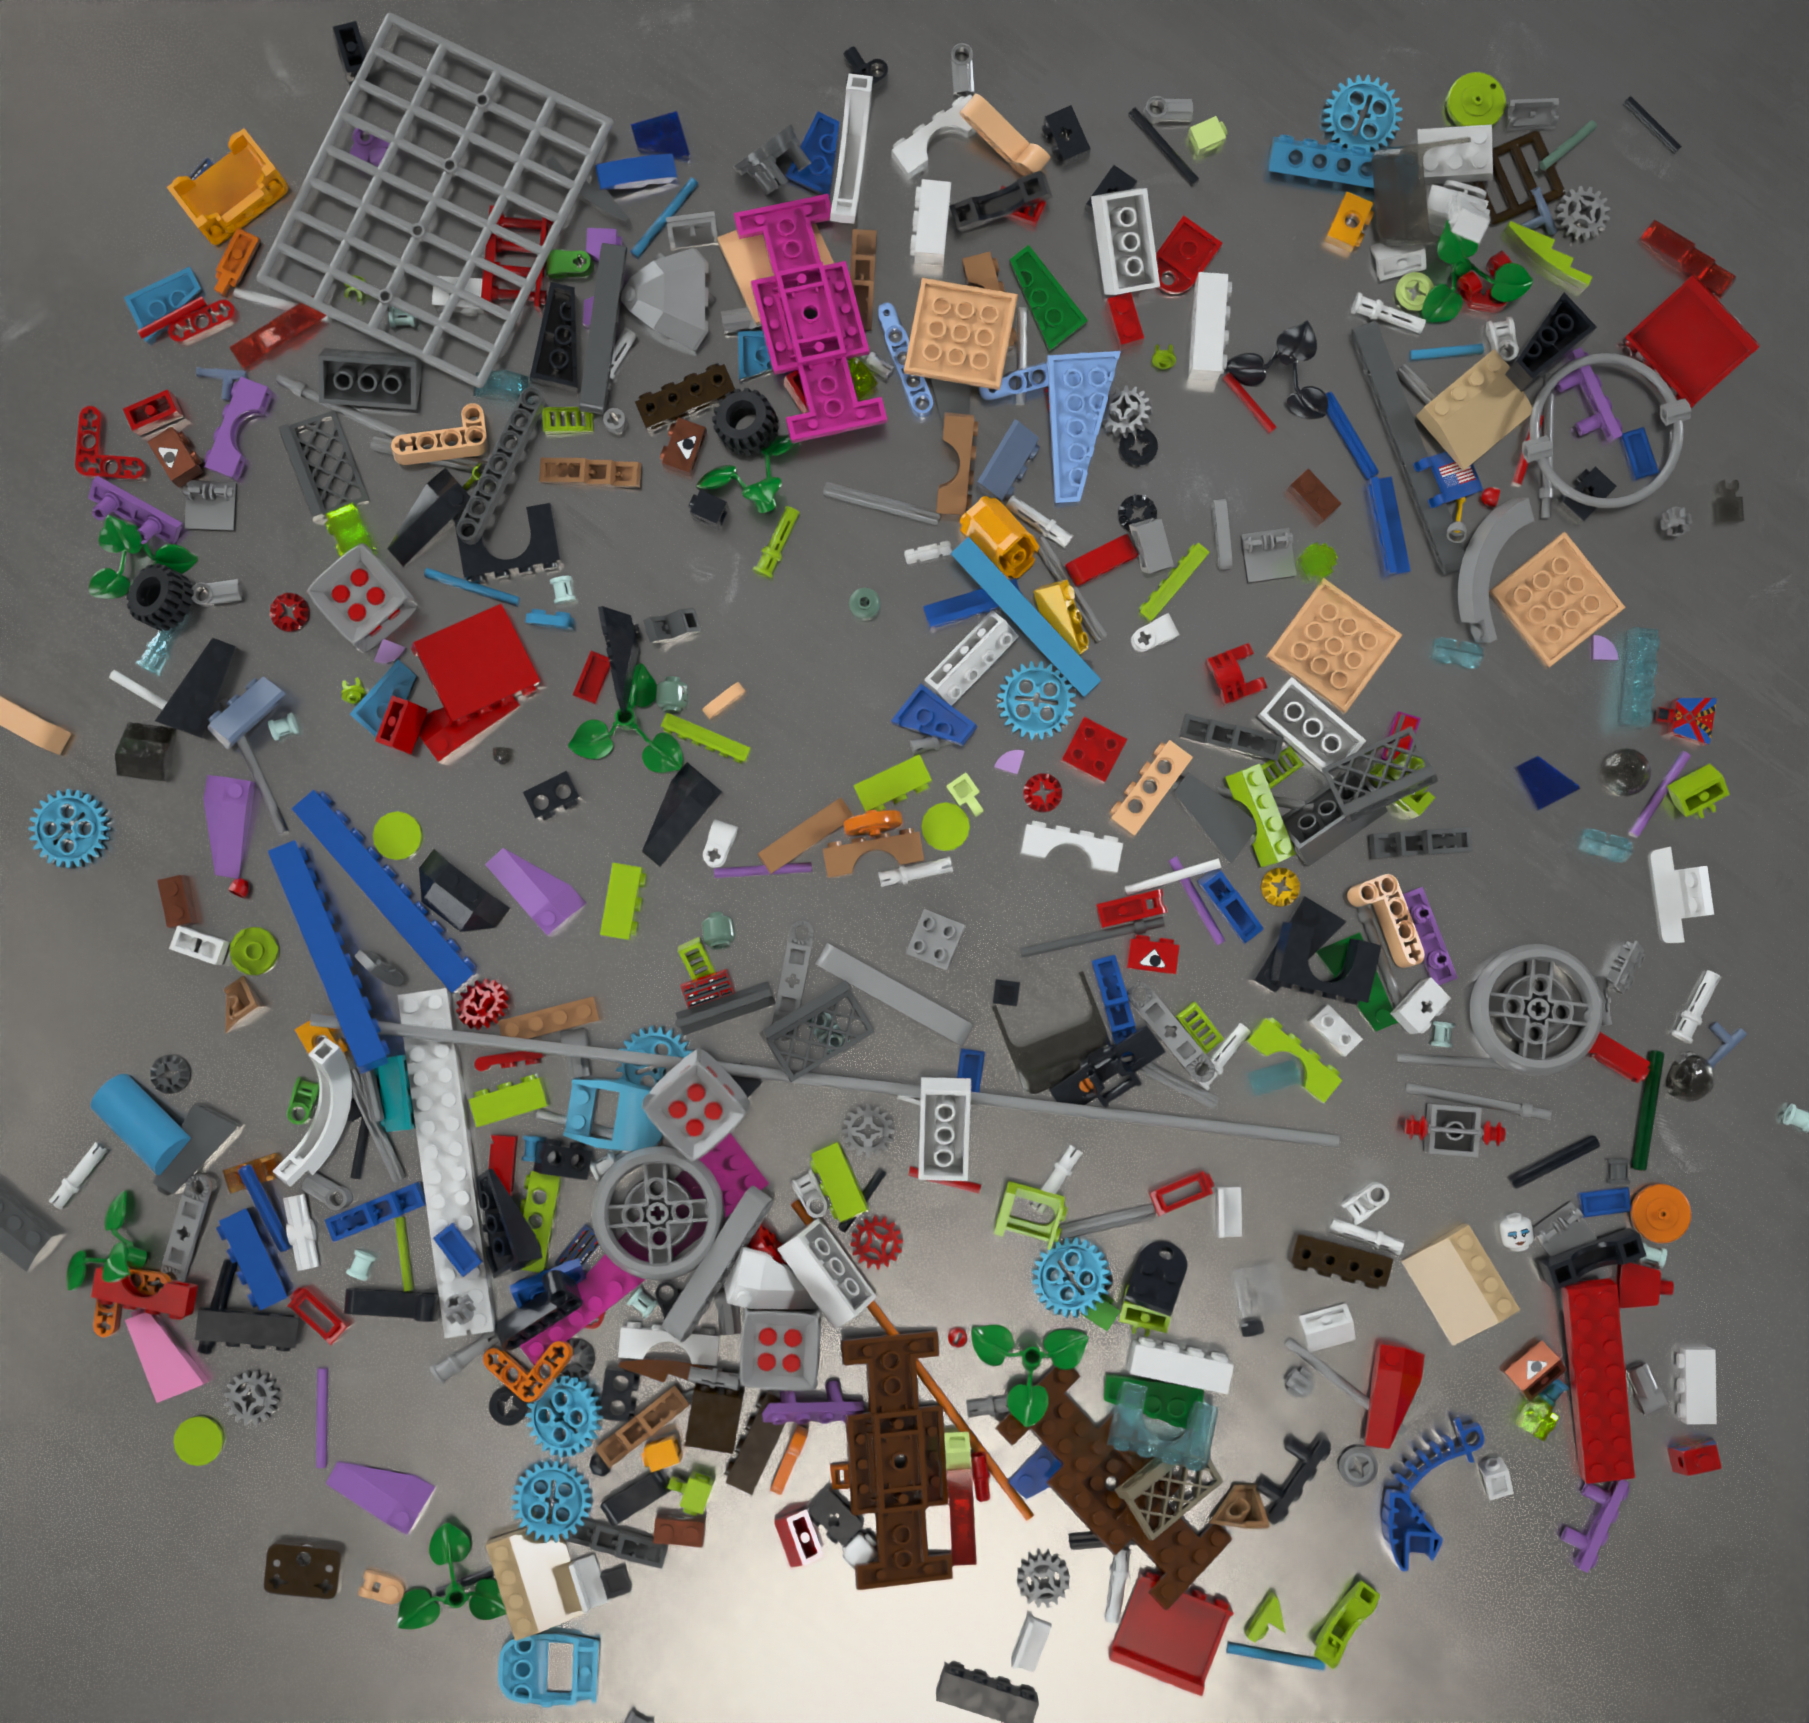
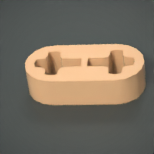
M737 682L707 704L702 711L710 720L738 700L746 691Z

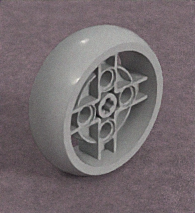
M1524 944L1500 953L1481 971L1471 993L1470 1020L1479 1044L1498 1064L1523 1075L1548 1076L1574 1066L1590 1051L1596 1042L1602 1026L1603 1001L1594 976L1578 958L1554 946ZM1527 962L1526 975L1512 981L1503 994L1491 992L1497 979L1506 970L1519 963ZM1554 966L1561 969L1572 979L1580 993L1582 1003L1572 1002L1566 988L1553 978ZM1535 979L1543 982L1544 988L1542 992L1534 989L1533 983ZM1509 1000L1514 1001L1517 1005V1011L1514 1014L1510 1013L1506 1008ZM1536 1004L1541 1009V1013H1538L1537 1016L1535 1011L1531 1010ZM1558 1006L1563 1007L1566 1011L1564 1019H1559L1556 1016L1555 1011ZM1489 1016L1501 1018L1506 1031L1515 1040L1520 1042L1518 1054L1511 1051L1499 1040L1493 1030ZM1569 1026L1581 1027L1576 1039L1566 1050L1558 1055L1545 1058L1546 1045L1560 1039L1566 1033ZM1532 1027L1539 1032L1537 1041H1533L1529 1037L1528 1033Z
M645 1147L621 1157L603 1175L595 1191L592 1203L593 1229L603 1252L621 1270L647 1280L674 1279L695 1270L711 1248L725 1222L724 1198L715 1176L699 1159L692 1162L673 1147ZM667 1164L676 1166L690 1174L700 1185L705 1198L692 1199L689 1191L680 1182L668 1177ZM643 1166L644 1179L636 1183L629 1190L623 1204L610 1205L612 1195L621 1180L633 1170ZM654 1181H659L663 1185L662 1194L654 1195L651 1192L650 1187ZM684 1204L688 1206L690 1214L687 1218H680L677 1215L676 1211L679 1205ZM655 1206H659L660 1210L665 1212V1216H661V1220H657L656 1216H652V1211L656 1210ZM630 1208L639 1210L640 1218L637 1222H632L628 1219L627 1213ZM707 1221L705 1231L697 1245L686 1255L673 1260V1247L680 1244L689 1235L694 1222ZM624 1227L634 1242L649 1250V1262L640 1260L628 1253L617 1241L612 1228ZM662 1231L666 1234L665 1244L658 1245L653 1239L655 1232Z

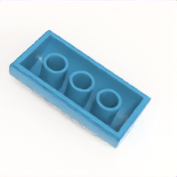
M120 1074L111 1078L99 1088L92 1098L91 1109L156 1175L160 1176L191 1139L128 1074Z

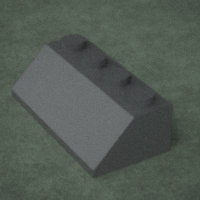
M324 348L318 355L319 403L417 409L421 382V360L403 353Z
M1346 773L1337 778L1335 781L1342 783ZM1350 773L1346 784L1359 788L1363 776ZM1366 779L1363 790L1369 792L1376 790ZM1327 785L1304 801L1305 805L1314 803L1312 812L1303 810L1304 806L1292 809L1282 816V820L1296 854L1309 867L1387 813L1388 810L1385 806L1348 824L1330 786ZM1344 788L1341 796L1343 803L1346 804L1353 801L1357 792Z
M0 1185V1251L28 1273L60 1234Z

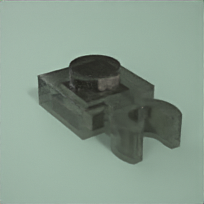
M1725 480L1720 481L1718 488L1723 497L1716 499L1717 523L1744 521L1743 496L1736 497L1739 481H1732L1731 490L1726 488Z

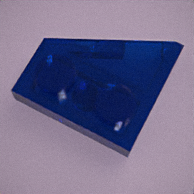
M677 111L631 124L638 150L657 154H673L675 157L686 159L691 158Z
M1539 756L1515 767L1537 811L1580 789L1578 784Z

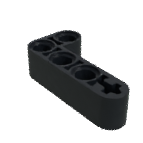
M560 1270L547 1272L542 1277L545 1291L495 1324L502 1349L513 1350L520 1347L579 1309L583 1304V1300L576 1281Z
M346 1288L344 1314L414 1318V1321L436 1322L440 1319L439 1294L433 1292Z

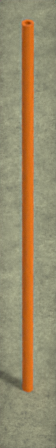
M799 1200L791 1204V1207L806 1226L814 1221ZM873 1300L867 1308L887 1335L898 1334ZM916 1359L918 1377L938 1404L943 1406L944 1412L959 1432H969L970 1447L973 1451L986 1452L988 1471L1026 1521L1030 1520L1034 1514L919 1360Z

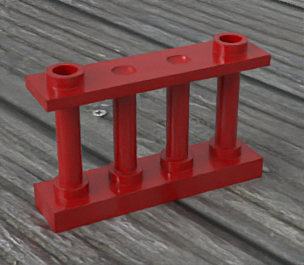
M492 205L489 208V215L494 207ZM501 214L497 225L503 228L515 227L541 230L539 245L542 246L554 222L542 217V220L506 217L505 214ZM492 233L486 244L485 259L519 276L527 277L531 267L501 265V262H498V254L503 251L533 252L510 241H503V238ZM546 261L536 280L535 292L531 291L526 300L534 301V307L537 312L542 311V305H546L547 290H544ZM483 270L481 298L493 304L494 300L498 301V298L516 300L520 290L499 289V286H495L496 277L499 276Z

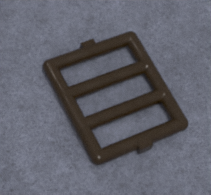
M1537 130L1492 148L1493 171L1509 206V209L1496 213L1488 193L1486 194L1484 200L1489 201L1486 209L1490 210L1489 217L1490 224L1492 225L1537 208L1535 197L1531 192L1532 189L1537 188V185L1520 148L1533 142L1541 161L1549 155L1543 138ZM1510 151L1532 198L1521 204H1518L1498 156ZM1557 162L1546 169L1554 190L1542 195L1546 203L1561 198L1566 193L1555 168ZM1482 181L1472 182L1474 187L1486 191Z

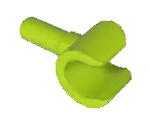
M478 463L473 468L471 478L463 485L465 490H468L475 481L480 479L482 474L477 469L481 463Z

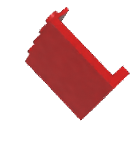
M1695 274L1625 337L1628 340L1626 345L1635 354L1639 352L1645 358L1642 362L1652 370L1655 369L1669 388L1672 387L1678 393L1675 396L1676 399L1686 398L1691 408L1761 346Z
M502 603L413 642L411 646L414 656L419 657L450 719L449 726L457 724L458 727L470 722V717L479 714L481 717L492 712V707L501 704L503 707L514 702V697L523 694L524 697L537 691L536 687L541 682Z
M1147 1571V1574L1140 1572L1108 1653L1109 1660L1202 1697L1205 1691L1204 1683L1229 1618L1230 1616L1233 1617L1234 1612L1232 1608H1229L1230 1604L1221 1599H1216L1214 1602L1207 1599L1205 1593L1193 1589V1592L1186 1590L1168 1610H1164L1148 1593L1161 1576Z

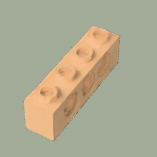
M1171 740L1166 744L1160 743L1153 753L1157 757L1151 764L1148 761L1139 771L1142 777L1137 783L1132 781L1124 793L1128 796L1122 803L1117 801L1110 810V813L1113 814L1110 820L1132 837L1136 835L1193 758ZM1160 761L1169 763L1170 772L1168 774H1162L1158 771L1157 765ZM1145 781L1154 782L1156 786L1154 793L1148 794L1143 790V783ZM1131 800L1140 802L1141 811L1139 813H1132L1129 810L1128 804Z

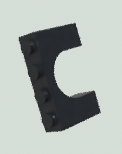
M551 503L526 507L531 538L527 549L520 556L513 559H499L491 555L486 547L484 532L477 543L469 545L460 539L456 531L464 578L467 581L471 580V583H480L486 581L485 577L495 576V579L509 577V573L519 571L520 575L530 574L534 572L533 569L543 567V570H552L558 568L557 564H563L554 510ZM460 519L454 520L455 529ZM472 526L466 527L463 531V536H472L475 528Z
M1290 922L1282 923L1269 979L1278 981L1277 986L1291 989L1292 985L1300 987V992L1314 995L1315 990L1323 992L1322 997L1336 1000L1337 996L1344 997L1345 1003L1357 1006L1359 1001L1369 1002L1382 945L1350 938L1341 971L1334 978L1321 981L1314 976L1308 963V955L1315 928Z

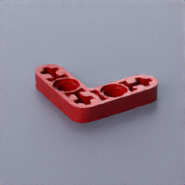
M94 406L84 407L80 411L75 457L77 472L89 478L99 476L103 479L131 481L144 479L148 473V466L140 458L101 455L103 414ZM91 412L97 416V419L92 420L91 426L96 429V432L84 430L85 427L90 429V421L86 419V416H90ZM88 435H93L96 440L95 445L91 448H85L83 445V440ZM87 460H89L90 463L99 465V469L90 467L88 472H86L82 464H86ZM110 461H116L118 464V469L113 474H108L105 469L106 464ZM135 463H137L142 468L141 471H137L136 475H134L132 471L124 470V465L126 467H135Z

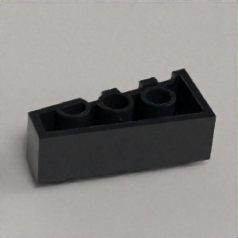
M550 282L530 373V382L573 392L578 390L575 287Z
M1564 292L1547 313L1505 375L1523 392L1584 343L1597 326Z
M212 638L155 721L204 739L207 727L210 724L208 719L214 713L238 648Z
M1303 896L1299 899L1286 922L1315 928L1308 955L1309 960L1347 921ZM1280 933L1251 981L1271 993H1276L1281 988L1277 986L1278 981L1269 979Z

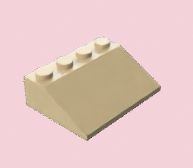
M1495 349L1429 402L1416 415L1419 421L1463 471L1529 417L1533 409L1524 391L1521 392L1505 375L1510 366Z
M1462 1223L1401 1260L1452 1345L1462 1342L1520 1311L1519 1306L1471 1227L1466 1223Z
M524 1528L486 1541L488 1555L515 1641L540 1633L585 1614L583 1613L569 1570L571 1559L562 1535H559L557 1543L554 1542L552 1536L545 1543L544 1536L542 1535L535 1541L534 1532L526 1536L528 1528Z

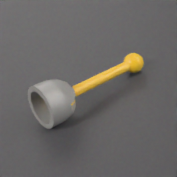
M1465 497L1456 500L1458 503L1456 522L1451 523L1447 529V539L1453 543H1461L1467 536L1466 525L1461 522L1462 505L1466 500Z

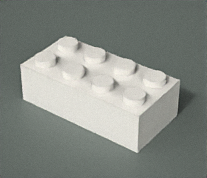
M1147 188L1091 196L1104 294L1118 295L1160 287Z
M1199 272L1196 278L1193 296L1188 379L1217 381L1220 374H1224V369L1227 367V354H1223V350L1228 345L1229 330H1225V326H1227V321L1230 319V306H1226V302L1229 301L1232 292V282H1228V274Z
M1292 677L1257 716L1278 736L1284 737V741L1322 773V768L1356 753L1366 742L1362 736ZM1342 769L1330 772L1331 778L1334 779Z
M921 1077L918 1180L968 1181L971 1079Z
M820 1217L799 1230L777 1249L783 1260L795 1273L798 1281L803 1284L811 1299L818 1305L826 1320L831 1323L835 1330L855 1318L877 1297Z
M1139 1336V1340H1132L1127 1364L1129 1373L1133 1375L1228 1394L1234 1367L1225 1354L1211 1352V1355H1206L1202 1352V1349L1187 1347V1350H1182L1178 1347V1344L1163 1341V1345H1158L1154 1342V1339Z

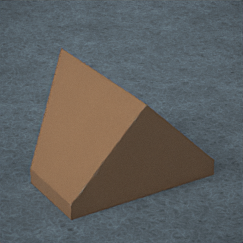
M244 975L223 989L226 993L225 1034L265 1007Z
M1257 1484L1234 1485L1209 1523L1243 1529L1269 1528L1270 1524L1259 1491L1256 1490Z

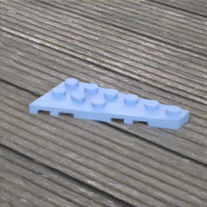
M1121 351L1047 355L1054 503L1079 502L1081 499L1089 463L1094 452L1095 441L1100 430L1110 386L1113 382L1116 364Z

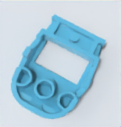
M572 1079L570 1102L563 1136L596 1148L613 1151H635L645 1147L657 1146L664 1135L652 1123L642 1108L643 1099L652 1088L644 1085L640 1086L624 1079ZM598 1089L620 1092L612 1140L590 1137Z
M567 1633L534 1634L517 1641L512 1639L504 1645L499 1655V1687L502 1693L514 1702L523 1704L533 1703L541 1705V1707L576 1705L577 1701L591 1700V1703H596L598 1698L600 1641ZM549 1643H574L572 1692L547 1691Z

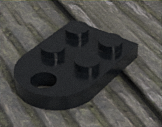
M1165 1241L1153 1242L1144 1247L1138 1258L1124 1300L1171 1317L1188 1266L1186 1256L1182 1250L1176 1245ZM1167 1251L1172 1255V1258L1168 1260L1163 1259L1160 1256V1252Z

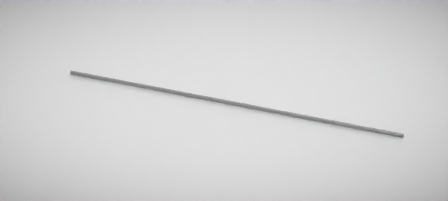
M311 1014L310 1026L341 1029L336 1016ZM377 1021L381 1032L377 1034L671 1069L684 1059L683 1057ZM718 1062L730 1076L921 1098V1086L809 1072L790 1082L783 1069ZM791 1070V1072L793 1073V1075H795L796 1073L800 1072V1071H793V1070ZM971 1092L970 1104L1336 1148H1338L1340 1140L1339 1135Z

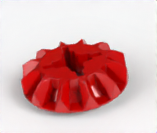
M285 592L280 596H276V599L270 604L269 615L277 628L283 631H296L307 622L309 616L308 605L296 593ZM283 604L289 608L294 606L295 609L292 613L295 620L289 616L282 617L285 613Z
M1045 773L1032 776L1024 786L1025 802L1031 809L1037 812H1049L1056 808L1062 799V787L1058 779ZM1040 782H1042L1046 790L1054 791L1046 795V803H1044L1041 796L1033 795V793L1040 790Z

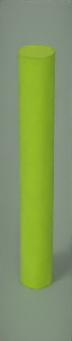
M397 1217L394 1219L404 1291H411L414 1289L404 1217Z

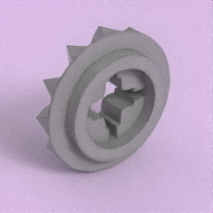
M1359 1446L1349 1448L1341 1455L1338 1466L1340 1475L1345 1482L1352 1486L1361 1487L1368 1485L1375 1479L1378 1473V1461L1370 1450ZM1354 1457L1360 1463H1365L1361 1467L1362 1476L1357 1470H1350L1354 1466Z

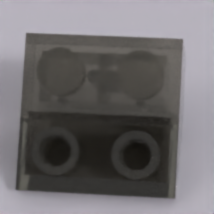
M128 722L115 751L117 776L165 782L172 767L176 729Z

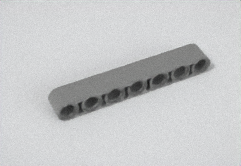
M828 943L824 946L815 965L844 981L846 980L851 985L963 1046L974 1024Z
M754 1185L745 1192L662 1324V1328L680 1342L686 1341L692 1334L727 1279L742 1247H747L773 1206L774 1200Z

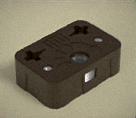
M277 1540L267 1550L264 1589L271 1594L333 1599L342 1588L345 1551L338 1545ZM305 1552L311 1557L308 1562H305L304 1558L301 1557ZM277 1574L281 1580H284L281 1584H278V1580L274 1579ZM326 1580H329V1584L333 1585L330 1589H327V1585L323 1584Z

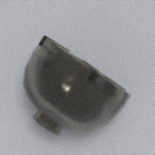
M1623 748L1615 750L1601 764L1600 776L1602 784L1616 796L1628 797L1636 795L1645 789L1650 781V763L1644 754L1635 749Z
M1688 1051L1680 1055L1683 1059L1679 1063L1674 1061L1666 1078V1087L1670 1088L1669 1095L1686 1102H1694L1711 1092L1714 1086V1072L1708 1060L1694 1052Z

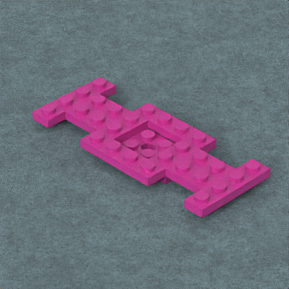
M828 194L733 214L739 239L763 235L773 276L752 280L751 288L774 375L798 370L808 407V413L786 417L791 443L884 424L888 420L882 397L858 402L847 359L869 355V347L846 261L823 265V262L820 260L811 224L830 221L832 207ZM807 309H813L817 312V317L807 319L803 313Z

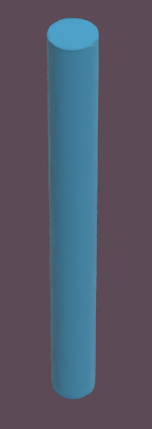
M691 177L632 248L630 252L636 258L639 257L667 223L666 217H672L699 184L694 178Z
M430 568L425 569L424 577L514 606L518 605V596L477 583H471V581Z
M1227 1644L1226 1653L1321 1671L1325 1670L1326 1664L1321 1660Z

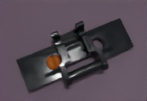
M1146 1025L1117 1045L1116 1043L1110 1045L1107 1042L1080 1060L1079 1070L1051 1087L1049 1091L1057 1102L1086 1105L1095 1098H1098L1101 1104L1107 1108L1110 1106L1109 1103L1134 1086L1137 1085L1139 1087L1142 1085L1135 1072L1166 1051ZM1132 1052L1134 1057L1131 1061L1124 1062L1121 1060L1122 1054ZM1117 1073L1121 1077L1130 1076L1129 1079L1106 1094H1102L1103 1089H1105L1104 1082Z

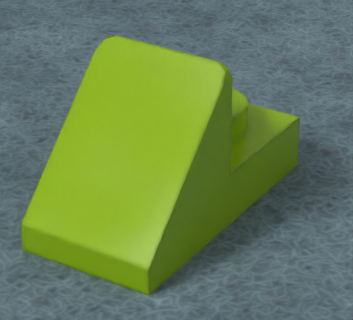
M1273 1592L1270 1593L1245 1631L1246 1637L1254 1643L1258 1639L1262 1640L1269 1630L1267 1626L1269 1623L1286 1633L1279 1599Z

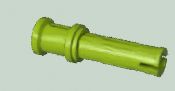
M790 506L785 507L768 546H764L761 550L762 556L757 566L753 567V572L767 579L773 578L772 572L777 561L782 559L780 552L800 514L798 510Z

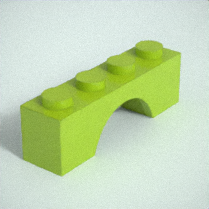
M1260 763L1226 776L1225 778L1234 800H1238L1246 805L1255 819L1257 836L1252 846L1260 866L1265 867L1296 855Z
M1272 1017L1270 1020L1263 1018L1245 1041L1263 1056H1269L1280 1051L1293 1054L1301 1062L1304 1069L1302 1087L1321 1103H1325L1343 1081L1338 1077L1340 1072L1330 1064L1327 1067L1319 1061L1321 1057L1312 1049L1306 1051L1300 1046L1302 1041L1294 1034L1290 1033L1289 1036L1281 1030L1283 1026Z

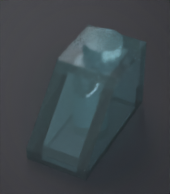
M508 370L491 371L483 388L474 386L473 396L510 402L518 401L522 391L528 387L529 376Z

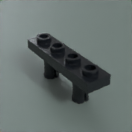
M1320 1435L1314 1446L1310 1449L1293 1437H1290L1284 1449L1299 1459L1301 1464L1283 1489H1280L1263 1477L1256 1486L1257 1491L1273 1501V1505L1266 1515L1268 1521L1275 1526L1278 1522L1282 1523L1286 1519L1290 1511L1288 1507L1293 1501L1297 1502L1304 1491L1302 1487L1306 1481L1310 1482L1315 1477L1318 1471L1316 1467L1320 1461L1324 1462L1329 1457L1332 1451L1330 1449L1332 1444Z

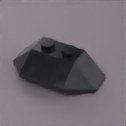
M435 849L419 867L421 902L460 932L497 928L511 910L509 906Z

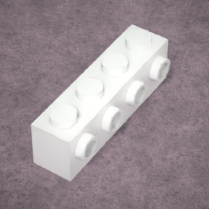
M991 610L924 681L941 699L952 706L1019 636L1001 616Z

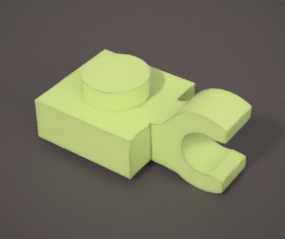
M966 772L946 786L960 807L967 803L975 817L984 812L975 798L980 791Z

